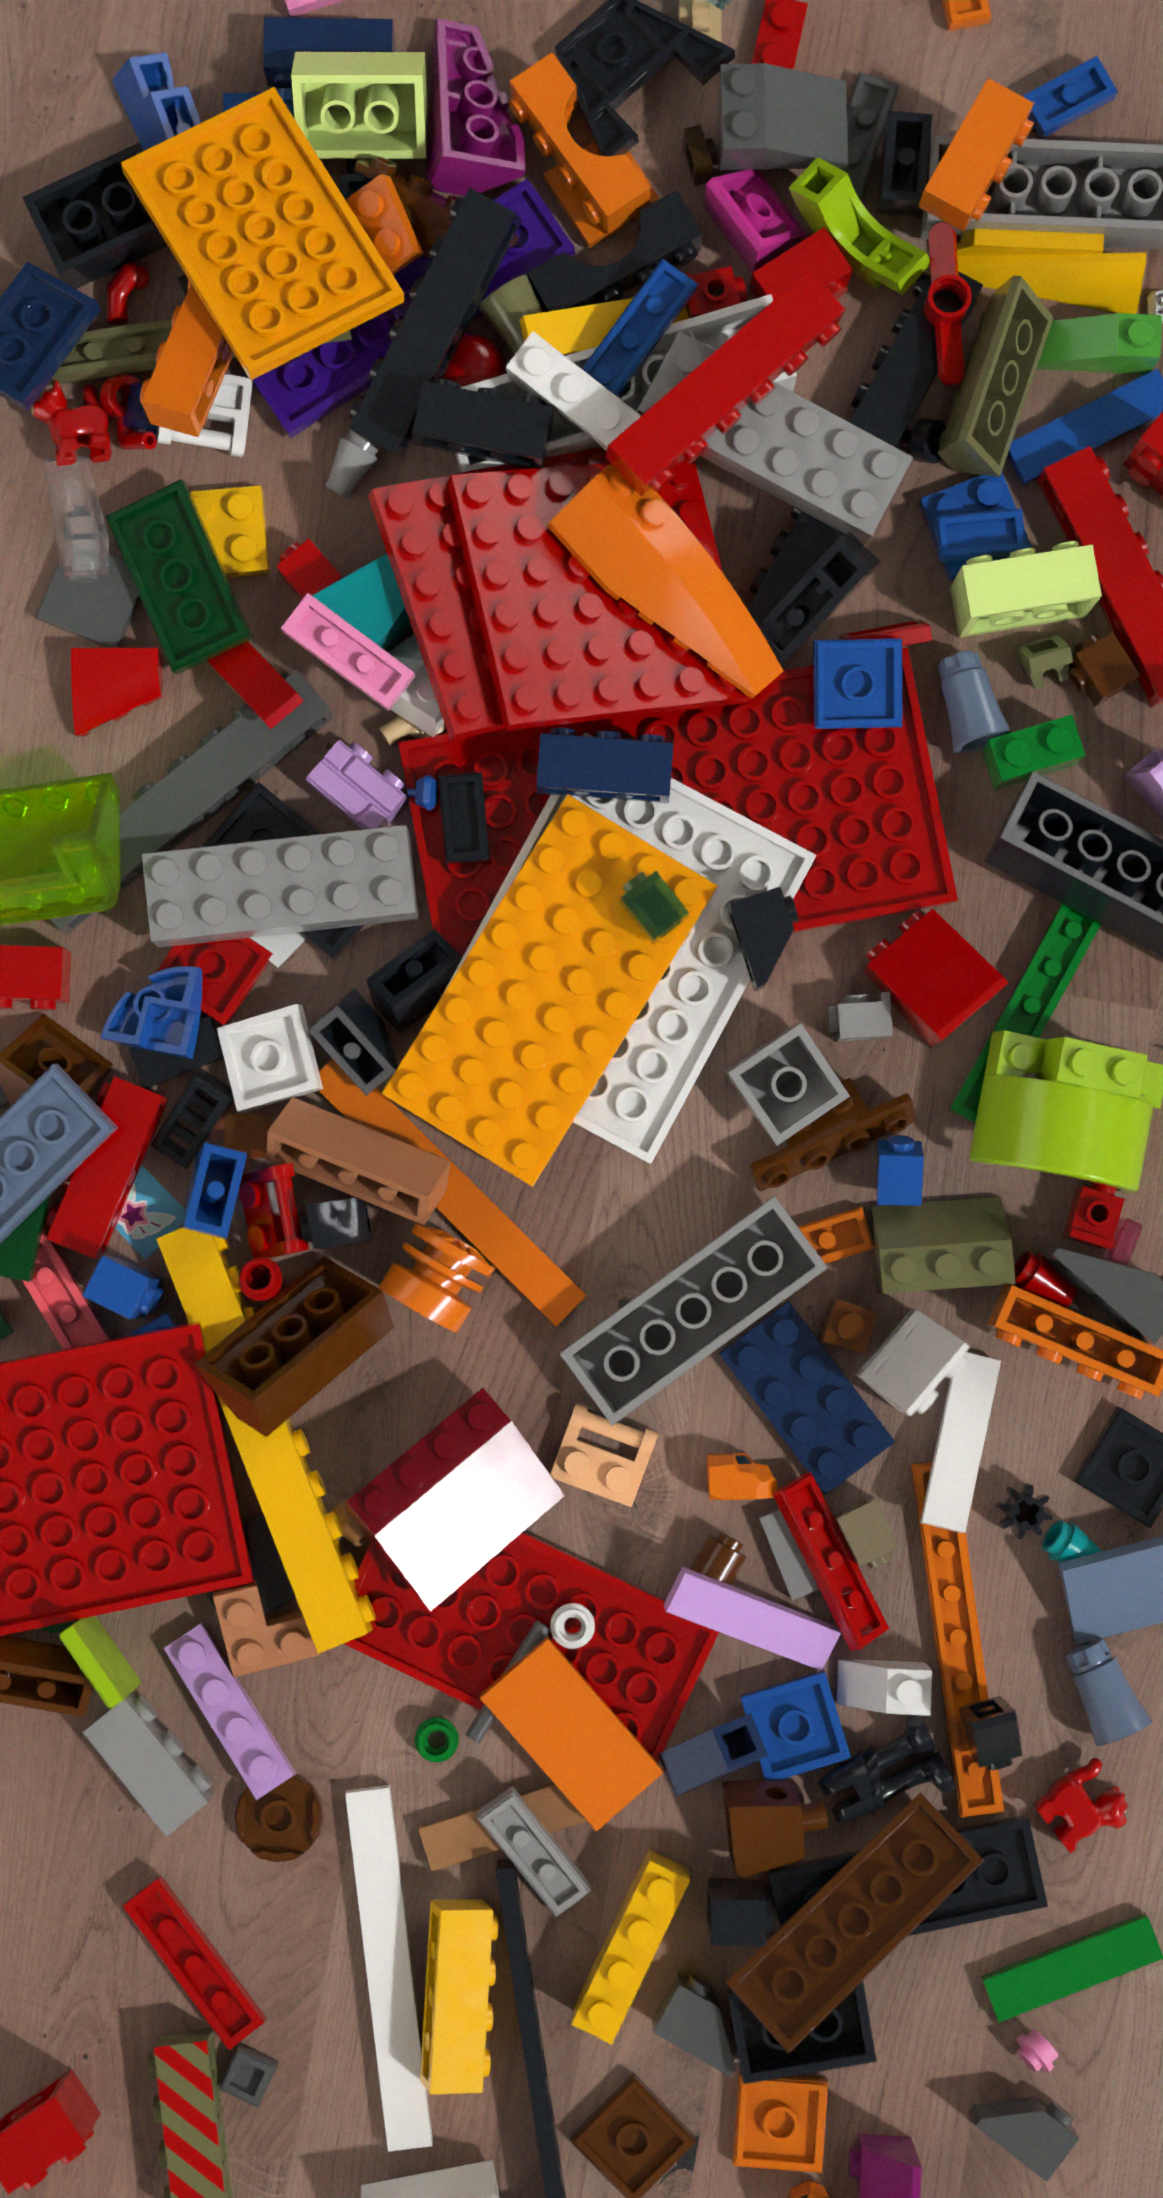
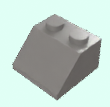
M794 1023L723 1071L745 1105L777 1146L850 1097L801 1023Z

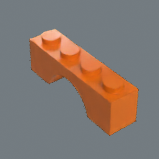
M553 52L510 80L511 99L508 103L514 116L521 124L527 121L535 132L533 139L538 149L546 158L551 155L559 165L557 172L560 179L569 191L577 190L584 200L581 202L583 210L594 225L600 222L605 231L610 234L638 215L641 209L650 205V186L626 154L616 156L595 155L581 148L572 139L567 126L571 115L578 106L577 86Z

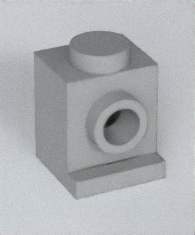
M881 992L876 997L877 1002H870V995H850L844 997V1004L827 1006L828 1032L836 1033V1042L889 1039L893 1036L890 992Z

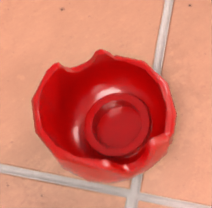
M465 334L442 379L454 381L461 387L501 376L507 374L506 359L497 345L489 339L475 334Z

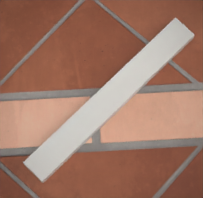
M390 1785L346 1790L345 1796L388 2152L429 2147L433 2144L427 2089L420 2081L422 2045Z

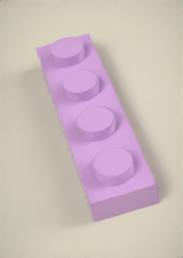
M204 1623L197 1625L163 1648L256 1800L297 1774L237 1677L233 1678L231 1666Z

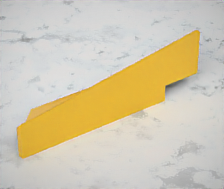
M974 228L964 231L961 241H956L958 271L984 284L983 287L997 290L1013 275L1022 276L1037 297L1041 299L1112 313L1136 314L1147 253H1103L1104 234Z

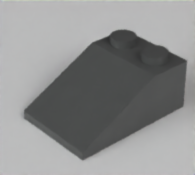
M765 63L720 64L717 84L719 170L807 169L817 157L838 168H848L846 81Z
M1043 1248L1039 1252L1069 1283L1077 1287V1290L1129 1336L1145 1343L1155 1344L1163 1335V1274L1159 1276L1156 1273H1150L1061 1248Z

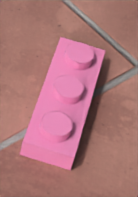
M307 593L281 627L284 634L387 711L392 708L415 678V673L309 593Z

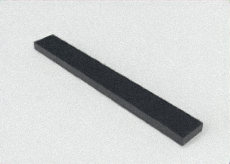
M509 1858L497 1860L496 1875L545 2197L566 2198L516 1866Z

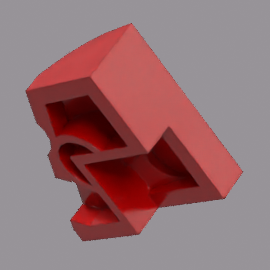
M71 648V690L75 736L84 737L89 735L90 730L112 719L117 721L127 716L130 710L140 705L147 706L163 698V655L158 648Z

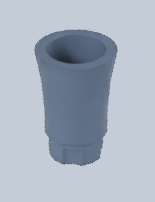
M972 650L963 651L942 659L938 663V671L942 679L940 686L946 702L951 726L953 752L964 754L982 750L989 739L1012 733L999 708L987 671L982 668L978 653Z
M1104 1639L1084 1644L1065 1655L1066 1661L1073 1673L1071 1678L1088 1716L1096 1746L1110 1744L1126 1738L1153 1722L1125 1678L1116 1657H1112Z

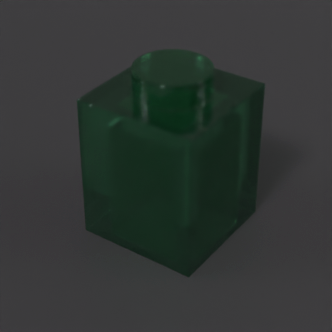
M657 871L648 877L644 872H641L622 887L626 894L620 898V904L652 945L680 925L689 916L688 910Z

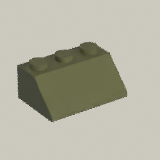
M1001 1197L922 1202V1206H870L872 1236L875 1247L874 1261L877 1293L887 1294L1015 1284L1012 1239Z

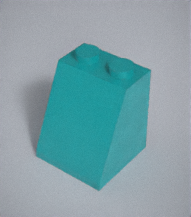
M387 554L312 595L387 653L397 647L412 628Z

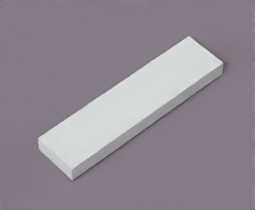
M968 1352L964 1353V1356L968 1359L967 1363L949 1383L920 1523L959 1533L966 1532L1001 1365L1000 1360Z

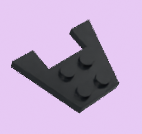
M607 0L554 46L558 61L577 86L578 106L601 156L626 154L639 142L638 134L622 119L615 109L675 57L703 86L719 73L720 64H729L735 59V49L638 0Z

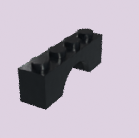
M676 190L639 211L638 240L633 249L621 260L609 265L591 266L581 263L563 252L527 272V276L543 312L618 301L627 290L636 285L641 288L662 259L676 267L685 266L697 257L698 251L701 250L702 232Z

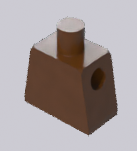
M789 1780L722 1782L728 1848L736 1879L745 1878L802 1860L805 1856L804 1832L828 1828L824 1802L819 1801L800 1805L794 1784Z

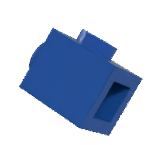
M903 1135L891 1136L888 1140H877V1205L922 1206L924 1154L921 1141H914L913 1138Z

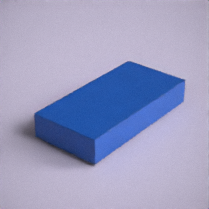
M1022 508L936 516L934 519L938 563L965 561L984 555H990L992 558L1008 557L1014 551L1026 549Z

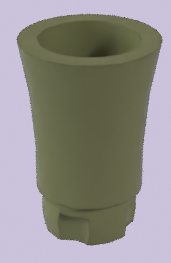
M526 274L509 281L495 290L480 303L477 309L494 327L513 355L517 353L524 343L519 320L524 315L543 313Z

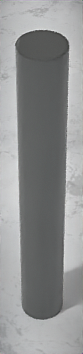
M536 1619L503 1674L548 1635L551 1630L549 1626ZM483 1704L465 1733L466 1736L477 1743H481L496 1719V1716L485 1704Z

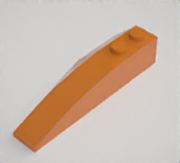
M610 464L596 475L547 524V527L606 593L616 600L621 597L640 611L638 613L639 617L650 625L655 622L675 637L673 641L686 651L691 648L705 658L710 669L753 699L784 671L758 625L714 560L678 515L652 488L643 496H640L617 469Z

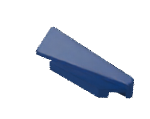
M167 52L128 58L113 77L115 89L144 151L201 123L188 86L177 88L174 86Z

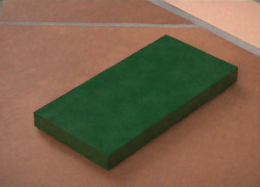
M180 479L105 516L172 673L178 675L253 639L249 626L184 480Z

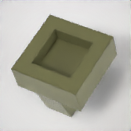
M1055 634L1016 646L1019 663L1023 666L1028 680L1035 690L1044 687L1043 674L1050 669H1054L1055 678L1060 682L1069 680V664L1073 663L1071 648L1059 635Z

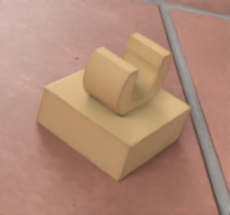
M679 0L678 21L721 42L722 0Z

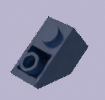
M750 1713L710 1729L659 1753L658 1756L676 1797L749 1767L767 1757L768 1753Z

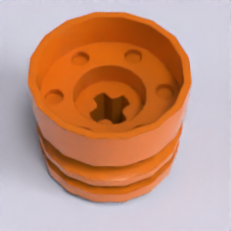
M416 1222L411 1233L426 1241V1246L421 1250L408 1242H404L402 1248L416 1260L413 1268L399 1263H392L378 1288L424 1317L450 1331L458 1333L472 1309L458 1295L460 1289L463 1287L470 1291L481 1293L484 1287L468 1277L470 1272L474 1269L490 1278L495 1267L491 1266L477 1249L442 1229L426 1227Z

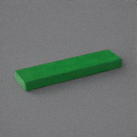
M1142 1913L981 1976L996 2018L1000 2023L1162 1960L1163 1954L1146 1913Z

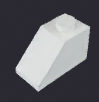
M838 1658L837 1704L885 1714L931 1716L932 1670L925 1662Z

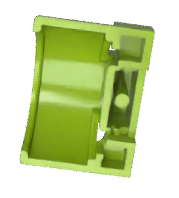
M1005 1030L992 1032L969 1158L972 1162L1064 1175L1117 1188L1116 1191L1136 1193L1139 1190L1153 1109L1161 1108L1163 1065L1147 1061V1054L1068 1037L1042 1039ZM1036 1073L1035 1079L1023 1077L1025 1074Z

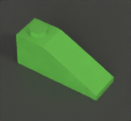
M1115 313L1055 320L1050 327L1037 369L1145 375L1153 370L1161 356L1162 315Z

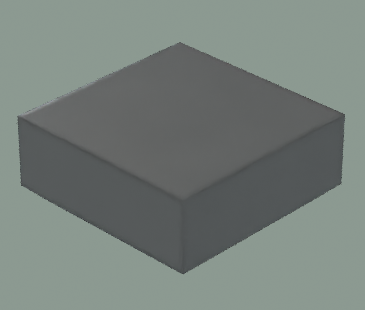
M239 2043L218 2089L259 2107L279 2062Z

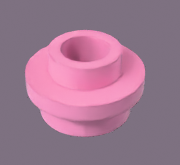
M1032 2029L1027 2035L1021 2033L1016 2038L1021 2047L1017 2054L1032 2071L1037 2072L1039 2069H1042L1044 2072L1049 2073L1054 2068L1052 2063L1058 2057V2054L1047 2039L1038 2031Z

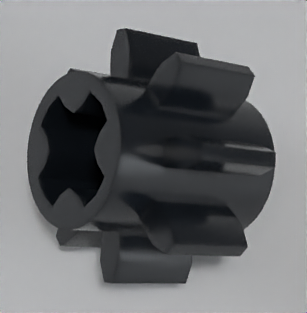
M1026 1483L1023 1493H1017L1016 1490L1008 1486L1006 1489L1010 1497L1006 1503H996V1506L1003 1510L1006 1515L999 1525L1002 1528H1008L1013 1524L1016 1525L1015 1537L1018 1539L1024 1537L1025 1530H1032V1532L1041 1536L1042 1531L1039 1525L1043 1519L1053 1520V1516L1044 1512L1043 1505L1050 1498L1045 1494L1039 1495L1036 1498L1032 1497L1034 1488L1029 1483ZM1020 1502H1024L1029 1506L1033 1505L1028 1510L1031 1518L1027 1521L1020 1517H1015L1020 1512L1018 1507Z

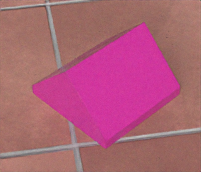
M744 170L712 177L707 182L704 209L752 273L801 242L807 236L806 232L759 170Z

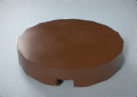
M295 1774L258 1800L255 1799L247 1786L238 1799L234 1817L237 1834L242 1843L244 1842L246 1847L251 1850L250 1852L260 1859L277 1863L294 1860L309 1850L319 1837L324 1812L322 1799L313 1784L301 1775Z

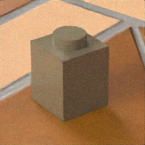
M872 1495L833 1514L856 1563L860 1567L868 1564L870 1569L878 1567L893 1558L891 1551L900 1547L877 1500Z

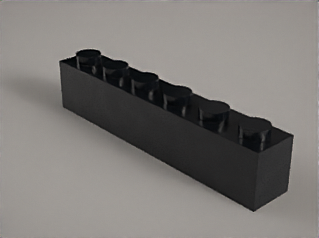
M471 188L468 189L465 197L460 195L454 202L449 214V220L452 223L445 237L439 236L433 244L429 254V260L432 263L425 277L419 276L413 284L409 294V300L412 303L405 317L399 316L393 324L389 334V340L392 343L385 357L379 356L373 364L369 374V379L372 380V383L365 397L360 395L350 411L349 418L353 420L349 427L350 430L403 457L413 438L412 430L423 381L434 383L436 379L443 378L522 222V219L515 212Z

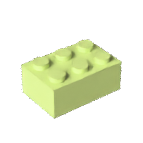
M295 52L291 72L294 119L319 158L372 159L373 155H377L385 159H426L428 116L425 52Z
M1070 541L1053 546V551L1036 554L1035 549L1027 548L1010 553V558L993 561L992 556L984 555L967 560V565L961 567L950 587L959 638L1086 617L1102 596L1093 545L1079 547L1077 541Z

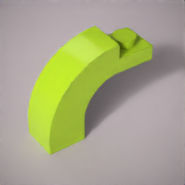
M817 157L790 185V193L800 213L815 233L825 227L853 269L852 272L874 288L878 289L881 284H884L903 295L930 266L927 252L888 231L867 211L859 200L847 172Z

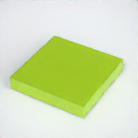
M96 1616L80 1619L59 1634V1638L108 1708L112 1709L142 1684Z

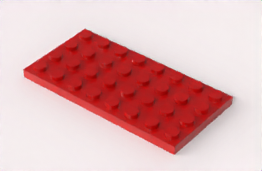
M523 1532L431 1612L371 1542L358 1568L359 1578L355 1579L354 1582L360 1597L363 1595L368 1596L376 1620L370 1622L373 1628L371 1632L343 1644L480 1710L484 1704L480 1699V1694L503 1674L536 1619L550 1627L551 1618L559 1607L567 1603L581 1604L591 1612L595 1622L594 1634L587 1644L571 1649L558 1644L553 1638L551 1630L547 1636L658 1763L660 1760L658 1754L664 1751L720 1632L666 1612L663 1606L666 1600ZM570 1617L564 1622V1627L568 1632L575 1633L580 1630L581 1622L575 1617Z

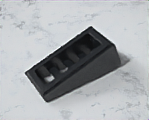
M205 1070L196 1073L150 1145L187 1169L233 1103L234 1097L231 1087ZM200 1089L219 1101L217 1105L198 1093ZM191 1102L210 1115L209 1118L206 1120L188 1108ZM182 1117L200 1130L198 1135L178 1123L180 1118ZM171 1131L191 1144L188 1150L168 1138Z

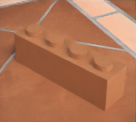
M294 1097L291 1098L268 1130L267 1161L277 1165L293 1163L294 1172L422 1225H425L447 1191L451 1161Z

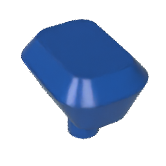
M426 775L417 780L415 789H408V797H415L416 805L432 810L437 805L438 782L432 776Z

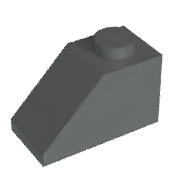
M677 1973L652 2018L653 2033L732 2077L736 2070L717 1996L712 1993L714 1990L713 1986L696 1975L691 1974L688 1979Z
M1037 2097L975 2104L969 2111L978 2129L1046 2182H1048L1080 2139L1071 2124L1074 2118L1054 2101L1048 2106Z

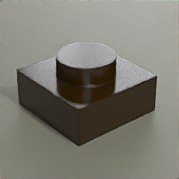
M701 124L684 129L682 146L694 186L707 183L711 179L712 166L718 162L712 138L705 139Z

